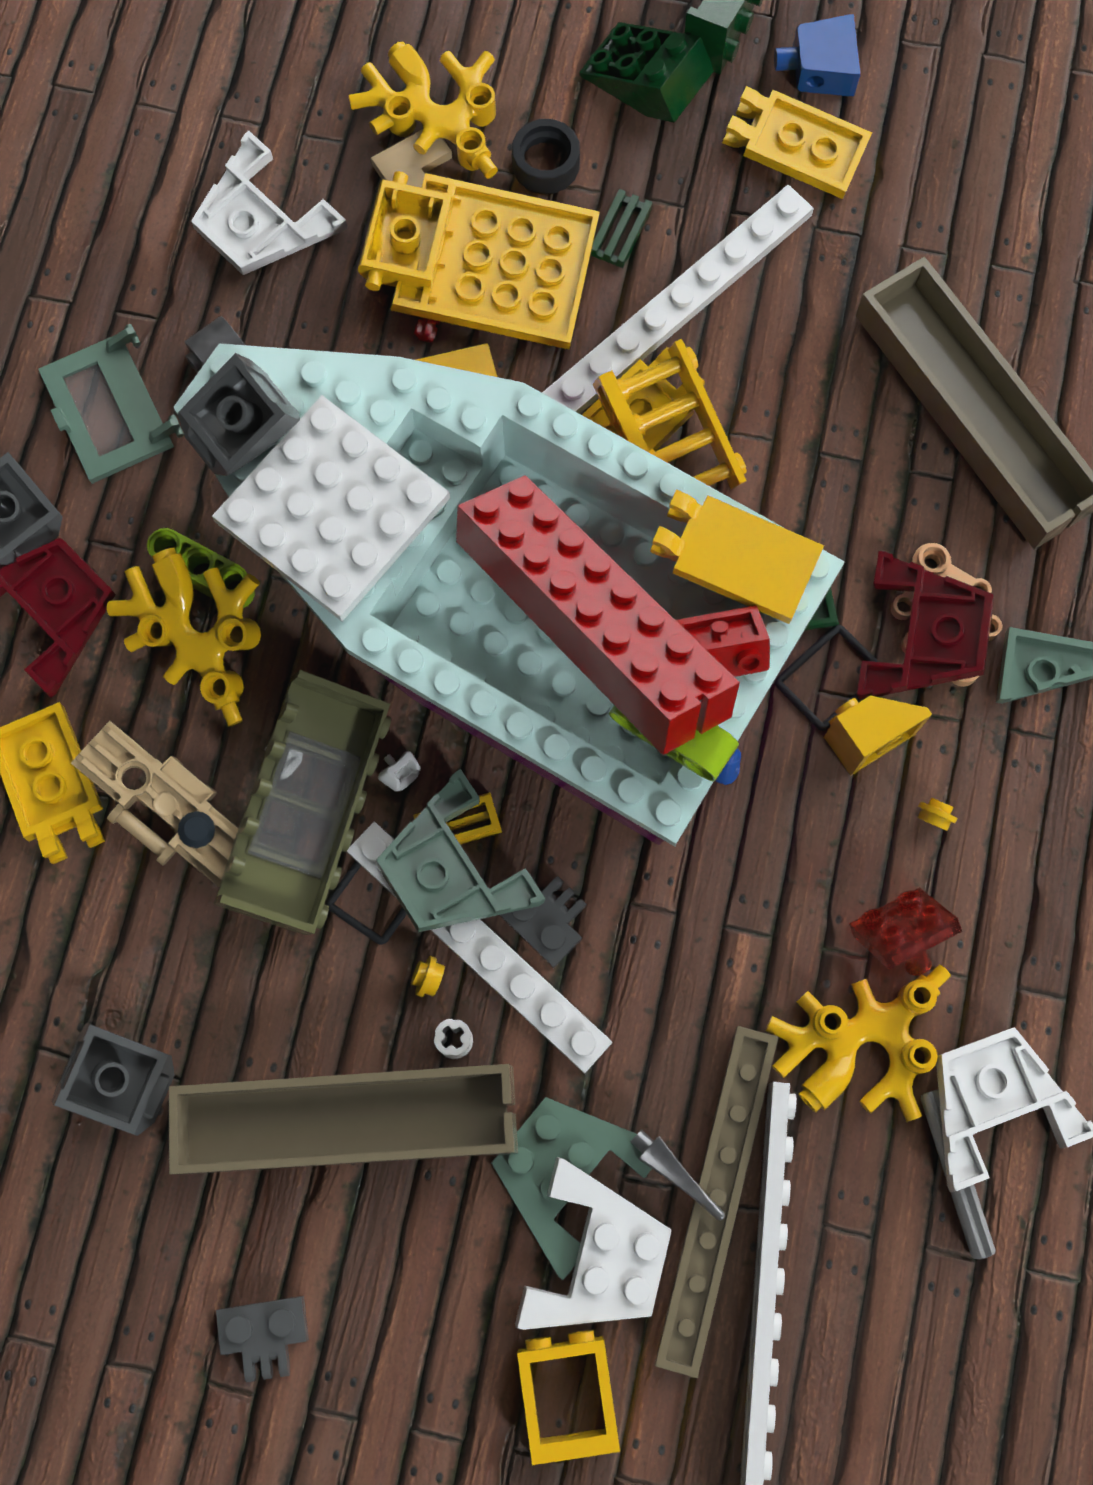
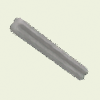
M934 1090L921 1095V1102L946 1177L939 1090ZM974 1184L951 1192L971 1256L974 1259H984L994 1255L996 1250Z

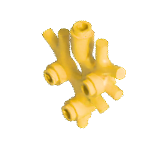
M397 42L388 51L390 66L406 85L403 91L396 92L392 90L371 62L366 63L361 68L362 75L372 88L366 92L349 95L351 110L371 106H380L384 109L382 115L369 122L375 135L390 129L397 136H408L414 131L417 120L423 124L422 134L413 144L414 149L419 154L425 155L437 139L444 138L451 141L457 147L458 162L465 169L470 171L480 169L487 179L497 173L498 168L490 159L491 152L486 147L483 132L477 128L470 127V121L480 127L487 126L496 116L495 92L490 85L482 83L485 73L495 61L491 53L483 51L471 67L462 66L451 51H446L441 55L440 62L459 86L457 99L448 105H439L430 99V75L422 58L410 44L406 45L404 42Z
M175 548L162 550L152 556L155 562L152 564V568L166 597L165 603L161 607L154 603L140 567L135 566L127 569L124 573L133 593L132 598L129 600L109 601L107 603V613L109 616H134L139 618L140 622L137 632L124 639V644L128 651L134 652L146 645L150 647L174 645L176 657L173 664L163 674L165 680L172 685H176L188 670H196L203 678L200 684L202 696L208 702L213 703L216 710L222 711L228 727L242 722L243 719L236 703L240 701L239 698L243 693V680L238 673L230 670L225 671L223 658L228 650H250L256 647L260 641L261 631L258 624L252 619L243 618L242 614L245 602L260 585L259 580L247 573L234 590H229L223 581L218 567L205 571L203 575L216 603L218 616L214 627L208 632L202 633L196 631L190 624L189 613L193 601V584L182 554H177Z
M939 964L927 976L921 974L916 980L904 985L899 990L897 998L887 1003H880L875 1000L867 979L853 983L851 986L858 1001V1011L851 1019H848L846 1013L838 1006L827 1005L823 1007L807 991L796 1001L809 1015L810 1021L807 1026H794L774 1016H771L765 1031L786 1040L789 1044L788 1051L772 1067L784 1078L815 1048H823L827 1052L826 1062L801 1085L803 1090L798 1094L802 1101L816 1113L820 1108L823 1110L827 1109L848 1086L854 1073L856 1053L859 1047L866 1042H876L881 1044L889 1054V1070L859 1103L871 1114L883 1101L893 1097L898 1100L906 1122L922 1117L913 1094V1080L916 1075L932 1070L937 1063L938 1056L935 1047L929 1041L924 1039L915 1040L910 1036L909 1025L914 1016L926 1013L935 1006L937 997L940 995L938 988L951 977V974L945 967ZM915 990L923 994V1004L918 1003L914 999ZM827 1015L832 1016L836 1020V1028L834 1030L829 1029L825 1025L824 1020ZM916 1049L924 1054V1062L922 1064L918 1063L914 1058Z

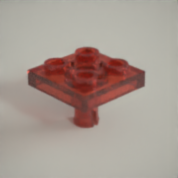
M920 887L901 893L896 900L880 908L870 909L863 913L860 918L849 923L853 936L888 969L904 962L906 971L909 975L914 976L924 974L932 968V962L926 950L963 932L958 918Z

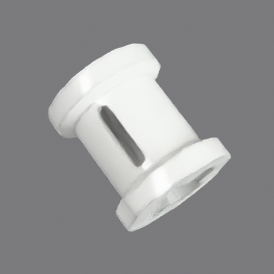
M446 1019L437 1026L434 1043L445 1057L459 1059L466 1056L471 1050L473 1035L468 1025L462 1020ZM450 1029L455 1033L461 1030L464 1032L460 1037L463 1045L458 1049L453 1045L447 1048L444 1047L448 1040L445 1033Z

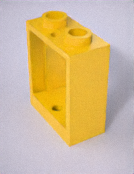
M594 1330L569 1333V1341L553 1344L550 1336L525 1340L526 1348L518 1349L517 1356L532 1465L620 1452L605 1342L603 1336H594ZM595 1353L605 1428L540 1438L530 1363Z

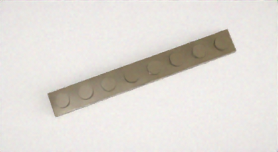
M741 1026L736 1027L698 1182L700 1188L724 1212L725 1218L721 1221L717 1220L694 1200L654 1363L656 1367L698 1378L778 1041L777 1036Z

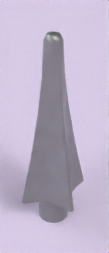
M641 1129L631 1140V1143L642 1153L638 1159L687 1193L717 1220H723L725 1218L724 1212L693 1180L661 1137H657L654 1141Z

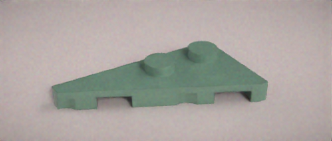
M1009 627L1005 632L996 703L1003 704L1093 679V642Z

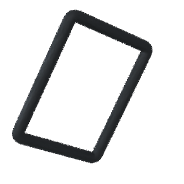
M842 625L833 626L775 679L776 687L817 729L822 731L827 730L831 726L829 721L837 714L834 712L822 723L783 682L838 632L867 661L879 662ZM857 692L847 701L853 698H856L857 701H859L860 699H858Z
M355 860L327 899L326 905L329 906L330 912L379 945L386 944L407 915L403 907L381 937L334 904L361 867Z

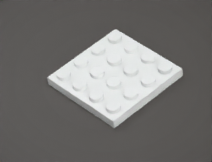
M321 395L300 418V421L289 430L212 517L215 523L343 622L448 502L450 492Z

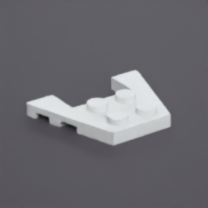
M247 131L242 137V145L235 156L231 155L225 165L226 171L217 185L214 184L191 220L193 228L242 275L309 247L348 228L346 219L324 199L297 222H293L256 188L249 179L272 161L273 156L271 150L250 131Z
M1015 1027L938 1055L936 1067L947 1186L950 1192L961 1190L990 1178L973 1134L1043 1107L1059 1148H1067L1093 1137L1092 1121H1086L1075 1107L1077 1103L1067 1091L1063 1092L1047 1073L1049 1071L1047 1066Z
M556 1157L547 1195L552 1198L588 1206L589 1211L568 1295L524 1286L515 1326L518 1329L526 1330L652 1316L672 1230L570 1162Z

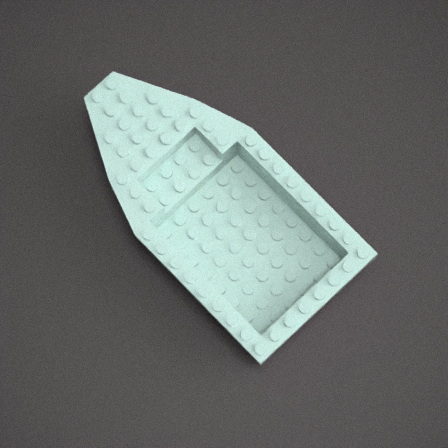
M219 343L174 405L177 415L187 402L237 353L252 360L269 375V378L298 411L300 418L323 395L450 492L448 502L343 622L281 574L346 652L365 663L416 702L657 845L666 841L675 847L712 786L713 781L697 775L666 754L662 755L655 747L632 734L610 717L609 712L614 704L456 542L457 505L526 475L675 620L748 607L673 574L675 561L650 552L653 545L652 541L659 526L674 532L679 538H681L687 523L667 517L670 509L669 505L676 489L690 495L702 506L708 495L773 524L776 523L523 382L396 356ZM283 437L235 472L227 476L214 474L228 497ZM822 550L790 624L760 612L770 638V668L764 672L735 677L740 684L732 717L718 725L730 733L737 741L740 739L845 561L825 550Z

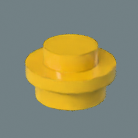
M932 797L928 804L920 801L918 805L921 811L917 818L945 831H948L951 822L955 824L958 819L951 815L954 807Z
M429 956L425 963L422 961L418 962L411 979V984L417 986L416 995L423 997L424 994L433 997L436 994L445 969L444 965L436 963L437 958Z

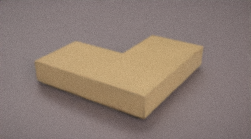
M422 129L371 157V162L382 180L392 181L394 173L400 171L408 175L407 185L421 188L425 173L452 159V151L445 140L439 138L432 144L425 155L419 154L414 149L413 144L422 134Z

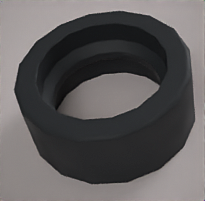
M537 119L525 124L516 133L512 142V171L517 181L527 190L538 194H554L566 189L575 181L580 169V142L575 132L569 126L554 119ZM552 143L560 146L567 152V161L561 167L553 170H539L525 162L524 154L534 145Z

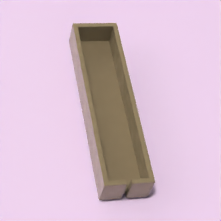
M925 256L863 293L855 315L1034 550L1060 534L1066 526L1069 528L1093 513V470Z
M510 1064L169 1086V1174L183 1175L518 1153L516 1114L507 1112V1106L516 1105L514 1068Z

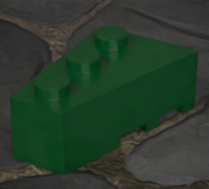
M701 0L702 3L698 9L689 8L686 13L684 33L701 36L714 73L720 75L726 62L732 63L740 45L738 38L741 33L746 35L749 31L754 17L752 10L755 5L760 7L763 0Z

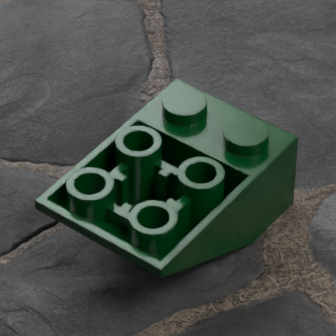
M618 22L598 49L590 56V59L579 71V74L585 80L646 117L674 123L712 75L714 69L701 36Z

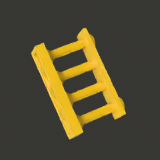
M682 339L675 341L668 349L671 359L625 380L621 378L616 379L613 370L598 376L594 381V389L615 434L667 463L707 444H711L719 465L693 477L708 486L727 479L731 489L747 481L744 476L747 472L744 460L738 452L734 453L697 373V357L691 347L685 346ZM676 373L679 374L687 392L686 395L643 415L632 414L627 403L630 394ZM693 408L695 409L703 430L660 450L648 449L643 438L646 435L647 429Z

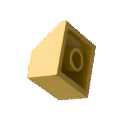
M871 695L860 702L853 698L836 709L835 713L837 715L829 721L831 726L824 738L850 776L915 736L931 717L932 713L927 707Z

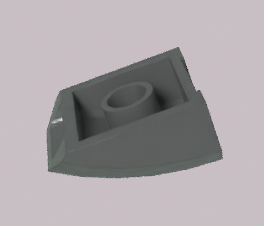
M237 353L178 412L187 441L214 474L223 476L235 472L255 459L300 421L298 411L269 378V375L252 360Z
M7 452L0 458V564L9 565L16 562V557L50 543L57 538L63 516L11 454Z
M86 1023L77 1038L72 1053L57 1083L51 1102L54 1106L138 1136L155 1123L169 1086L175 1076L172 1056Z

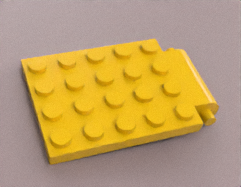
M400 171L394 173L392 181L381 180L358 265V272L367 279L365 286L369 290L379 291L381 284L396 287L391 311L570 349L599 219V211L427 173L424 175L421 188L407 185L408 175Z

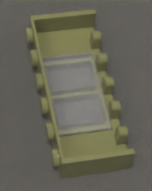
M299 670L292 676L213 903L214 905L303 935L315 934L316 928L321 929L329 911V906L324 905L329 889L334 890L336 888L342 868L337 866L341 852H346L349 849L354 836V829L350 828L354 813L359 814L365 803L367 792L362 790L366 776H372L379 760V754L375 753L379 738L384 739L390 727L391 717L387 716L389 703Z

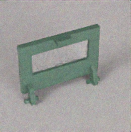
M127 324L124 330L112 337L38 369L56 407L51 410V413L59 430H66L91 484L173 448L174 445L169 435L176 433L178 438L184 436L175 415L169 416V420L165 423L162 422L125 345L132 342L133 346L137 347L141 344L132 324Z

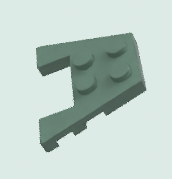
M461 769L451 776L445 787L431 798L426 808L413 822H410L376 859V866L418 933L537 907L545 901V897L526 868L489 889L446 822L478 805L480 801L479 796Z
M545 1097L517 1131L518 1153L498 1154L493 1160L492 1165L556 1274L564 1280L576 1264L580 1242L554 1220L568 1202L547 1195L556 1157L565 1159L588 1175H590L609 1150L643 1179L652 1168L638 1159L642 1153L631 1143V1140L637 1135L636 1133Z

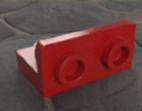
M757 605L676 620L734 677L769 670L770 638Z

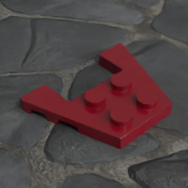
M62 538L16 557V562L0 568V597L8 592L55 641L24 669L51 698L58 692L106 612L107 603L112 601L116 595Z
M878 551L874 578L875 589L914 592L904 663L862 661L857 689L858 699H865L870 695L879 697L984 675L994 594L949 576L944 578L925 570L923 566L916 563H906L894 558L893 554L886 551Z

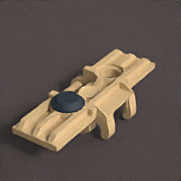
M109 721L71 762L75 768L118 803L108 815L107 820L112 824L119 823L157 855L156 861L162 866L177 852L219 887L238 828L208 802L216 796L217 792L209 785L201 782L174 756H170L162 764ZM130 768H139L146 774V782L139 789H129L122 782L123 774ZM136 801L145 807H149L177 833L169 843L164 841L128 810Z

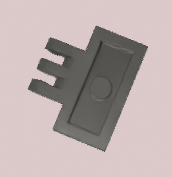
M558 876L542 891L545 901L540 906L499 915L553 969L582 940V937L569 923L587 905L580 899L569 910L565 904L575 895V892L569 887L557 898L554 893L564 883Z
M304 1295L216 1310L220 1355L242 1352L246 1383L256 1381L255 1363L261 1362L263 1380L273 1378L272 1360L278 1359L280 1377L290 1376L288 1344L309 1340Z

